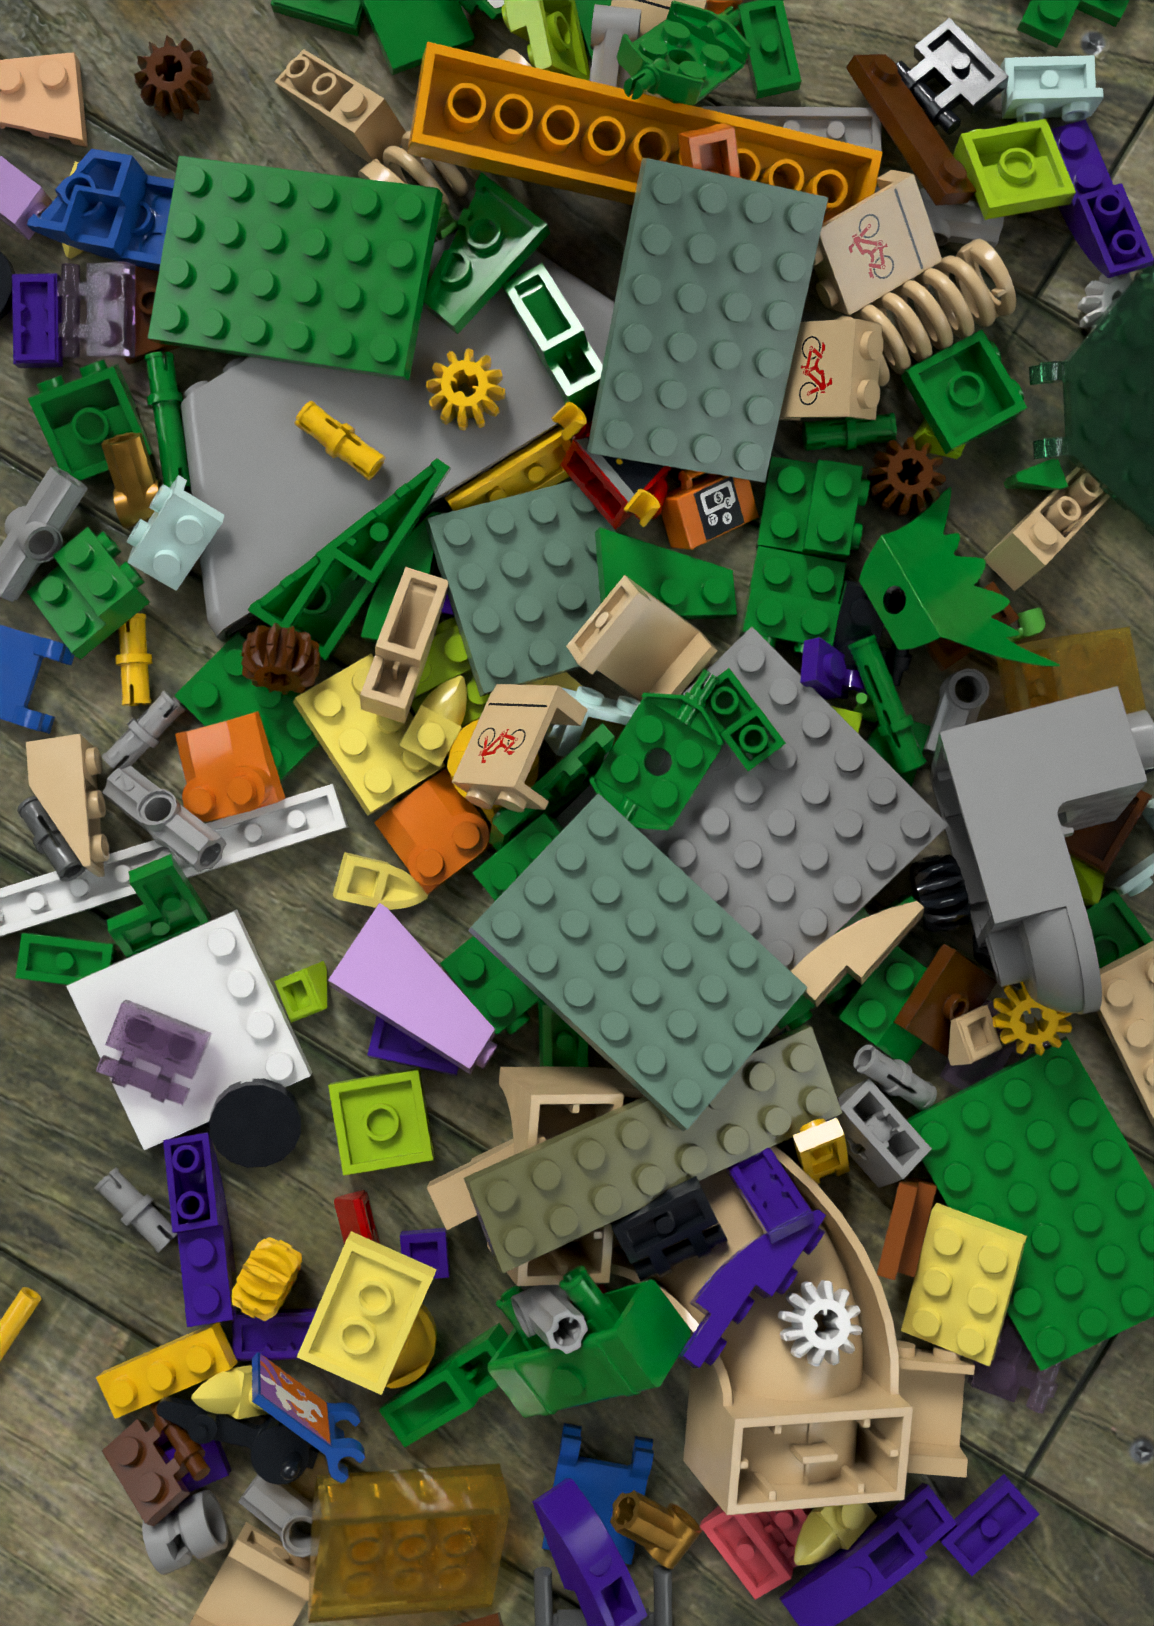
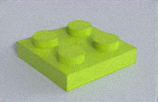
M420 1068L333 1082L328 1085L343 1176L434 1160L435 1155Z

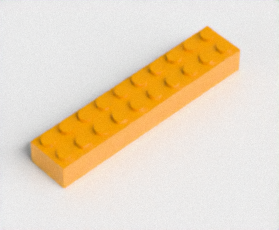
M427 42L423 54L407 154L633 205L642 158L682 165L678 133L724 123L735 128L740 177L746 180L828 197L823 223L875 193L882 151L683 103L673 104L667 99L642 94L640 98L633 100L631 99L632 95L628 97L622 88L436 43Z

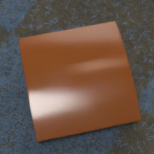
M906 1178L899 1182L877 1270L878 1276L895 1280L898 1272L915 1277L937 1188L933 1180L928 1178Z

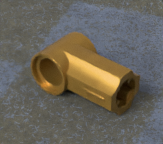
M124 433L104 440L101 445L115 486L113 491L114 504L122 527L124 529L135 527L140 519L148 522L154 513V510L150 509L149 506L162 486V482L160 479L156 480L142 433Z
M635 1490L627 1494L622 1492L612 1504L613 1514L610 1523L615 1531L644 1546L646 1551L657 1562L668 1569H674L702 1532L696 1520L677 1504L669 1503L667 1507H664Z

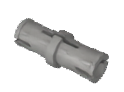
M163 690L161 695L138 719L133 717L127 723L129 729L101 757L113 769L115 767L123 769L132 766L149 747L155 748L160 743L158 737L186 709L174 697L171 698L168 692Z
M865 1045L856 1053L854 1068L861 1074H865L878 1082L882 1091L890 1096L902 1097L919 1110L928 1109L933 1105L937 1096L936 1087L912 1073L910 1065L900 1059L892 1060L872 1045Z
M117 1167L110 1171L109 1175L105 1176L94 1187L97 1192L99 1191L123 1216L121 1221L126 1226L131 1224L155 1248L157 1253L177 1235V1233H172V1224L151 1204L154 1199L148 1193L143 1196L119 1172Z

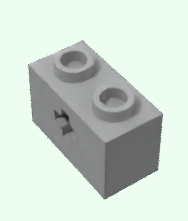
M870 1078L846 1089L837 1098L842 1114L832 1119H838L845 1134L847 1153L878 1188L903 1180L932 1149Z

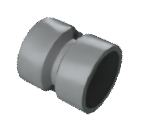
M203 1490L185 1498L179 1504L178 1509L175 1507L154 1527L145 1524L143 1521L142 1532L145 1548L152 1565L161 1575H166L189 1565L193 1555L198 1559H203L226 1549L228 1545V1529L220 1503L210 1490Z

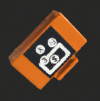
M687 469L681 471L678 475V480H681V487L667 493L661 511L671 548L694 550V548L758 518L759 515L750 480L708 473L692 481L693 478L705 472Z

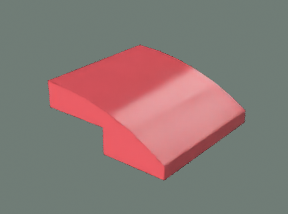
M717 1506L701 1521L700 1527L756 1600L792 1578L793 1568L798 1566L794 1562L797 1538L804 1521L812 1510L811 1508L726 1515L721 1507Z

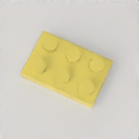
M372 654L295 697L293 701L367 816L442 771L445 767L444 763L438 767L399 746L414 718L410 711L406 722L402 723L361 710L360 694L374 659Z
M936 1203L932 1208L901 1331L990 1367L995 1356L1027 1236Z
M351 1231L297 1358L382 1395L437 1269Z

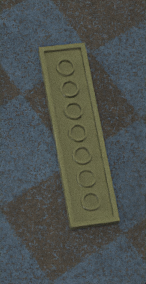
M802 1025L760 1044L688 1130L682 1131L644 1096L464 1177V1181L497 1269L501 1273H505L645 1207L668 1189L695 1176H697L699 1181L762 1152L767 1147L770 1148L793 1137L792 1135L800 1133V1128L803 1125L817 1119H825L827 1121L842 1114V1110L812 1026Z

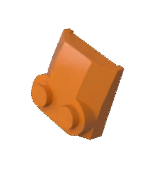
M259 711L175 734L187 783L182 793L183 805L202 822L249 812L285 799Z
M447 769L427 780L374 822L408 868L410 875L420 884L427 895L493 846L489 842L491 827L476 807L458 792L452 783L451 775Z

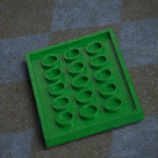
M179 156L148 339L160 344L409 381L443 194L435 187Z
M1066 1036L1060 1039L1062 1045L1059 1048L1053 1047L1050 1044L1044 1047L1045 1050L1042 1056L1034 1052L906 1119L932 1148L922 1161L948 1207L1027 1236L1007 1312L1040 1371L1154 1316V1189Z

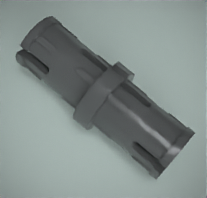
M32 796L25 799L18 806L17 811L34 836L33 845L39 853L47 856L61 881L76 879L86 868L73 852L38 798ZM46 829L49 831L58 847L55 846Z

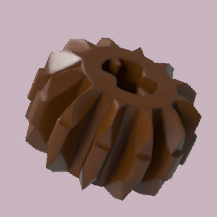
M166 35L164 47L161 48L149 42L148 48L151 55L137 56V64L141 71L134 74L135 83L139 89H142L140 96L144 103L149 107L154 106L157 114L163 117V119L172 111L175 118L182 121L184 110L189 108L193 113L199 115L200 108L197 101H211V93L207 86L214 83L213 74L207 68L208 61L205 54L200 49L194 51L191 42L187 41L186 38L176 46L174 40Z
M908 437L904 442L903 448L897 441L891 440L886 445L887 453L882 451L876 452L872 459L877 467L869 469L867 478L879 482L870 489L869 493L872 497L884 494L886 498L881 503L882 510L886 511L893 503H897L898 516H905L910 506L917 514H920L926 509V501L934 503L940 497L935 487L943 485L946 481V476L934 471L943 464V458L935 457L930 460L927 457L932 448L931 443H926L918 451L916 450L915 439ZM902 469H905L904 474L910 471L915 478L909 485L908 479L902 483L898 478V474Z
M274 623L272 628L263 625L257 626L255 632L248 633L247 639L243 643L241 653L242 675L251 679L253 686H263L268 689L269 693L274 690L280 691L284 695H287L289 691L303 693L306 687L314 685L315 678L318 676L320 644L311 640L310 633L295 631L294 626L283 628L277 623Z

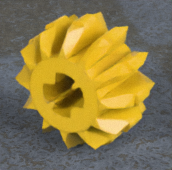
M470 348L466 349L464 360L460 361L457 360V356L453 351H449L447 359L450 366L446 367L441 363H434L432 369L438 378L426 382L427 390L435 394L429 400V405L432 410H442L440 419L446 425L458 416L459 430H466L468 419L474 418L478 428H482L485 426L483 412L494 417L500 412L499 407L494 401L505 399V389L497 385L503 380V374L500 369L489 370L492 361L488 355H484L475 363L474 352ZM462 383H467L470 389L473 388L474 394L465 397L464 393L459 391L458 386Z
M1020 982L1023 989L1018 991L1013 985L1003 986L1004 992L1009 999H994L993 1006L1001 1013L992 1017L993 1026L1003 1029L1000 1034L1001 1041L1007 1044L1016 1040V1051L1020 1054H1024L1029 1044H1033L1036 1054L1042 1056L1045 1050L1043 1043L1046 1041L1053 1047L1059 1048L1062 1043L1056 1032L1071 1033V1023L1063 1018L1069 1017L1073 1013L1055 1011L1034 1001L1027 992L1023 982ZM1030 1008H1039L1042 1018L1038 1021L1034 1017V1023H1027L1023 1012L1027 1010L1031 1014Z
M268 1237L258 1242L255 1249L251 1251L246 1263L243 1264L239 1276L236 1278L237 1282L232 1289V1305L240 1308L242 1313L252 1318L257 1317L263 1321H267L275 1316L279 1308L283 1306L287 1295L297 1279V1274L301 1269L302 1254L293 1249L292 1245L282 1240L277 1241Z

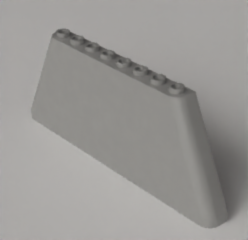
M459 227L443 240L438 241L435 239L427 285L443 251L450 248ZM535 250L506 282L543 263L584 328L587 341L603 365L615 302ZM503 287L494 294L459 334L451 330L423 305L409 381L253 357L247 359L246 357H239L223 368V374L210 382H197L185 391L184 396L186 398L181 403L192 496L224 514L222 525L200 555L207 621L219 640L224 641L258 620L257 616L248 611L253 602L267 594L286 576L295 572L314 557L319 550L370 510L375 509L389 498L399 487L408 483L427 468L436 458L451 467V470L420 519L446 504L445 497L558 426L564 430L560 424L553 422L551 417L566 403L530 342ZM470 348L474 352L475 363L484 355H488L492 361L489 370H501L503 380L497 385L505 389L506 395L505 399L494 401L500 411L496 417L483 412L484 427L478 428L474 418L468 419V427L463 431L458 428V416L446 425L440 419L442 410L431 409L429 400L435 394L427 390L426 382L438 378L432 369L434 363H441L446 367L450 366L447 359L449 351H453L457 356V360L460 361L464 360V353L466 349ZM462 383L458 386L459 391H462L465 397L474 394L473 388L470 389L467 383ZM307 402H315L316 405L341 424L348 423L355 429V434L361 440L386 457L383 461V466L371 480H366L340 458L330 457L325 452L323 445L294 424L296 416ZM595 405L582 411L585 417L594 413Z

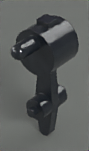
M168 1396L162 1398L156 1408L157 1414L160 1417L188 1430L190 1438L196 1443L206 1444L212 1440L248 1447L251 1450V1462L255 1472L263 1480L272 1484L282 1485L295 1481L304 1473L306 1468H314L319 1453L318 1449L271 1415L263 1424L255 1425L245 1419H236L228 1414H215L205 1411L193 1401Z

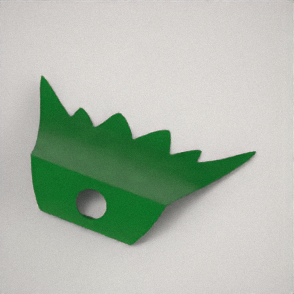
M951 487L946 489L915 520L896 531L880 536L865 561L859 582L898 650L916 648L942 637L1007 660L1039 666H1060V664L1030 652L1008 640V637L1018 636L1020 633L991 617L1005 609L1009 605L1010 600L996 592L974 586L983 574L986 565L985 559L961 557L953 554L959 545L960 534H943L950 505ZM893 586L900 587L906 596L905 606L898 614H891L883 603L886 591Z

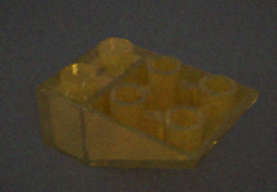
M1130 626L1017 644L1030 652L1060 664L1059 667L1032 665L996 657L1007 714L1118 686L1126 714L1146 710Z

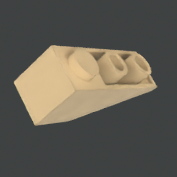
M305 49L289 62L286 69L274 81L284 93L350 151L368 163L377 158L381 164H384L382 158L384 150L389 146L399 147L401 145L403 134L406 131L386 100Z
M1082 462L1065 477L1068 487L1061 490H1052L984 558L986 563L1014 591L1045 567L1113 494Z
M81 734L26 742L30 788L82 865L97 877L105 876L104 862L109 860V845L106 836L101 834L100 818L106 815L104 796L97 786V774L102 773V759L98 748L89 743Z

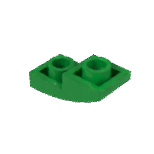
M728 668L717 676L720 678V681L717 682L705 703L708 705L705 709L720 735L747 771H750L785 745L786 742L731 669Z

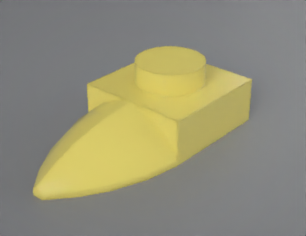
M459 675L440 684L426 697L417 710L399 746L438 767L442 765L462 728L461 725L466 712L467 688L463 676Z
M346 852L343 855L333 892V897L338 900L376 908L380 903L389 910L408 908L428 898L420 884L404 870L394 867L388 862Z
M252 1365L234 1367L226 1372L222 1371L203 1383L191 1397V1400L205 1411L215 1414H228L236 1419L268 1414L252 1402Z
M867 1503L814 1508L804 1521L798 1535L794 1555L795 1564H815L829 1558L839 1549L848 1550L877 1516Z

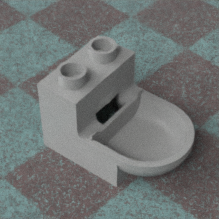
M1118 686L939 732L929 775L941 818L948 824L945 832L952 856L956 859L961 869L963 880H965V887L969 895L968 900L971 907L970 920L978 948L987 946L999 986L1003 987L1023 982L1027 992L1034 1001L1063 1013L1083 1015L1099 1011L1102 1004L1101 976L1095 943L1064 837L1072 836L1075 830L1115 821L1147 782L1144 770L1154 768L1153 720L1146 710L1126 714Z

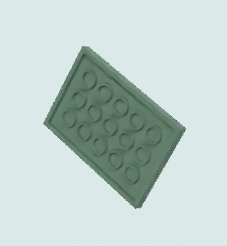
M642 158L587 451L589 453L765 482L828 197L650 158Z
M599 793L468 930L682 1131L689 1129L808 988Z

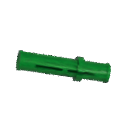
M152 352L144 356L151 393L146 398L147 405L153 409L163 484L170 488L179 475L187 480L184 491L191 490L180 409L184 397L181 392H178L174 354L165 352V357L162 358V352Z
M871 635L847 647L852 654L865 690L879 720L878 733L880 737L885 736L898 767V773H904L924 765L927 761L923 757L911 727L915 723L911 714L906 715L892 676L876 641V635Z

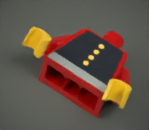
M567 402L551 417L553 422L560 424L564 428L561 433L564 440L574 439L560 466L614 530L620 527L633 513L641 520L639 524L642 527H645L651 519H655L660 515L669 489L665 478L672 467L589 453L587 446L592 420H586L582 410L574 403Z

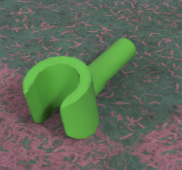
M443 203L440 208L436 237L439 240H443L458 228V220L452 217L446 203Z
M1034 608L1018 613L1020 628L1015 630L1020 635L1008 637L1007 639L1015 642L1042 632L1046 625L1042 609Z
M861 692L856 696L857 704L853 711L863 713L862 719L874 724L878 718L870 698Z

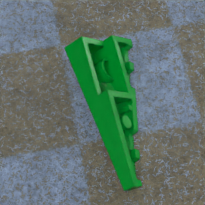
M436 458L417 476L399 487L389 498L352 524L295 572L281 580L267 594L253 602L248 611L271 627L274 623H277L283 628L294 626L297 632L310 633L311 640L320 644V657L324 660L331 659L378 586L385 570L409 537L445 480L451 467Z

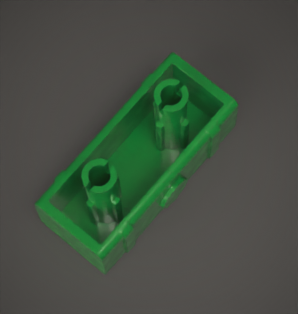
M583 1265L570 1270L563 1276L564 1280L559 1282V1287L571 1299V1304L583 1314L588 1331L581 1340V1347L571 1353L565 1354L557 1348L550 1349L537 1334L532 1337L526 1336L516 1318L511 1303V1297L523 1291L521 1286L515 1285L509 1288L500 1296L501 1299L497 1300L496 1306L502 1310L514 1328L488 1363V1371L524 1418L537 1415L548 1416L555 1414L559 1410L623 1395L630 1397L638 1395L644 1390L660 1387L691 1335L689 1326L654 1280L651 1279L602 1293Z

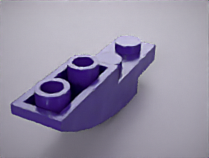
M1086 119L1051 129L1076 191L1071 204L1058 206L1085 255L1107 278L1153 266V255L1122 183L1113 185Z
M210 1133L163 1140L172 1233H177L187 1327L237 1319L236 1306L232 1305V1289L234 1288L232 1272H236L233 1242L221 1173Z
M819 1209L812 1211L814 1223L771 1244L765 1233L761 1234L743 1246L719 1267L690 1302L692 1306L705 1316L678 1357L692 1368H700L703 1362L711 1366L727 1343L721 1336L730 1322L734 1321L736 1324H739L751 1309L755 1301L749 1296L752 1290L763 1298L772 1297L775 1292L782 1296L798 1273L792 1266L802 1251L809 1255L825 1233L819 1227L826 1217Z
M566 1478L532 1501L564 1589L576 1593L587 1626H641L640 1621L648 1615L615 1543L574 1480Z
M922 1483L863 1533L848 1550L839 1549L832 1556L823 1560L782 1595L779 1600L798 1626H835L871 1603L926 1560L928 1557L925 1551L957 1523L930 1486Z

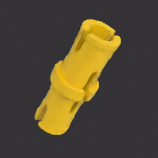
M307 402L296 416L294 424L298 428L311 435L323 445L325 452L330 457L340 458L366 480H371L383 466V461L386 457L382 453H379L355 434V429L348 423L341 424L316 405L315 402Z
M143 613L135 614L118 628L120 654L115 656L116 666L118 665L121 668L122 706H139V704L146 706L152 704L148 665L153 664L152 654L147 653L146 614Z

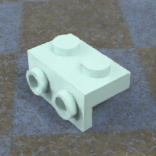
M1095 55L1004 58L1000 66L1009 76L1008 86L1001 92L1002 119L1017 118L1018 122H1029L1043 118L1062 117L1063 121L1077 122L1092 116L1104 98L1103 88H1096Z
M179 475L170 488L162 484L149 506L150 509L154 510V513L148 522L140 519L127 540V543L133 546L127 563L176 591L220 528L224 519V514L184 491L187 480Z

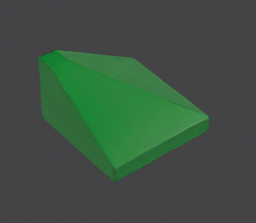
M1055 458L1019 471L1006 478V481L1003 482L1006 489L1061 490L1068 487L1058 459L1055 460Z

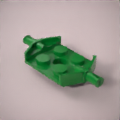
M674 0L671 2L666 20L632 42L629 36L624 34L616 58L618 63L631 76L624 82L625 94L628 97L632 95L631 99L636 100L647 91L652 95L658 94L673 104L695 105L745 65L751 45L735 28L741 22L739 10L733 11L734 7L730 6L722 13L715 14L712 11Z
M702 669V673L689 693L686 692L685 695L643 692L641 696L643 699L596 775L594 777L591 776L589 779L596 794L599 793L636 828L671 830L725 744L705 709L708 705L705 702L717 682L720 681V678L713 674L711 675L705 669ZM655 749L666 750L672 759L669 771L661 776L652 774L646 764L648 755Z

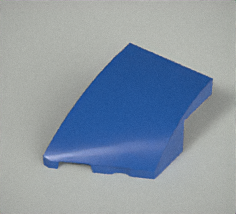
M91 149L77 164L75 172L65 178L55 189L57 197L40 216L33 214L29 218L27 226L36 233L74 248L125 264L159 271L175 180L147 175L133 155Z

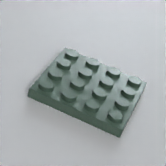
M574 481L426 519L425 526L441 576L449 583L447 595L480 697L491 694L496 684L523 685L582 668L566 646L601 604L595 531L599 527L613 532L615 530Z

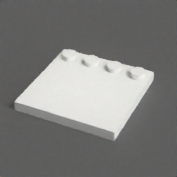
M237 909L66 986L144 1150L162 1143L163 1140L171 1139L209 1122L210 1113L217 1097L232 1084L240 1081L241 1083L252 1082L253 1079L265 1078L287 1087L310 1077L312 1074L309 1063Z

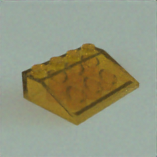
M500 1463L348 1473L349 1478L344 1483L334 1480L330 1474L316 1475L311 1525L309 1623L492 1607L511 1507Z

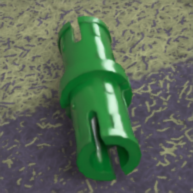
M893 412L876 415V420L842 417L826 421H805L802 424V439L805 451L832 447H844L846 451L855 450L857 445L886 443L891 440L896 441L895 435H897L896 418Z

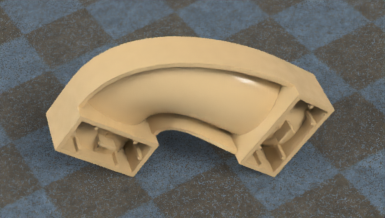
M500 1067L499 1086L506 1096L510 1110L514 1155L644 1097L616 1069L597 1067ZM772 1146L770 1147L811 1211L819 1209L826 1215L819 1226L825 1233L815 1249L809 1255L802 1251L792 1266L798 1273L782 1296L775 1292L772 1297L763 1298L752 1290L749 1296L755 1301L751 1309L739 1324H736L734 1321L730 1322L721 1336L727 1343L711 1366L703 1362L700 1368L691 1367L683 1461L726 1515L904 1500L913 1406L899 1395V1354L894 1323L882 1284L863 1245L843 1214L809 1175L785 1153ZM726 1169L699 1182L716 1215L717 1224H721L728 1241L712 1248L713 1254L699 1260L698 1256H695L672 1267L673 1273L662 1278L657 1274L644 1280L652 1279L658 1284L689 1326L691 1335L705 1316L690 1304L692 1299L725 1261L743 1246L764 1233L729 1177ZM610 1223L507 1271V1274L516 1286L559 1285V1282L564 1280L563 1276L580 1265L585 1266L587 1273L595 1283H609L610 1273L626 1277L636 1283L641 1282L633 1266L634 1263L630 1264ZM821 1280L832 1282L833 1293L840 1288L846 1289L850 1293L845 1306L856 1305L861 1310L858 1316L850 1319V1322L860 1326L863 1332L861 1335L849 1334L847 1339L855 1347V1351L852 1354L838 1348L840 1355L838 1364H829L823 1357L819 1366H813L808 1364L807 1354L797 1358L790 1353L795 1340H782L780 1332L783 1329L792 1327L791 1322L779 1319L778 1314L779 1311L793 1313L794 1307L787 1302L786 1295L791 1292L802 1298L801 1283L806 1281L812 1282L817 1289ZM816 1314L813 1318L818 1324L816 1331L824 1332L827 1327L822 1322L824 1317L822 1314Z

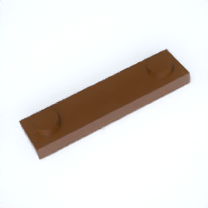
M886 54L854 55L846 67L850 76L934 204L940 206L968 203L977 191L968 179L966 169L954 158L911 91L901 80L902 78L898 73L895 62Z

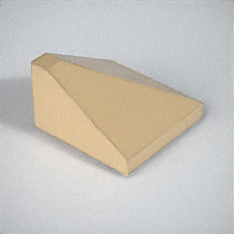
M988 1005L980 1006L951 1020L948 1054L951 1066L972 1064L1002 1049L998 1033L993 1026Z

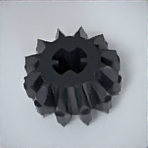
M950 854L933 855L912 863L910 880L915 900L924 907L923 917L921 918L924 927L930 932H947L968 924L971 918L969 895L956 859Z

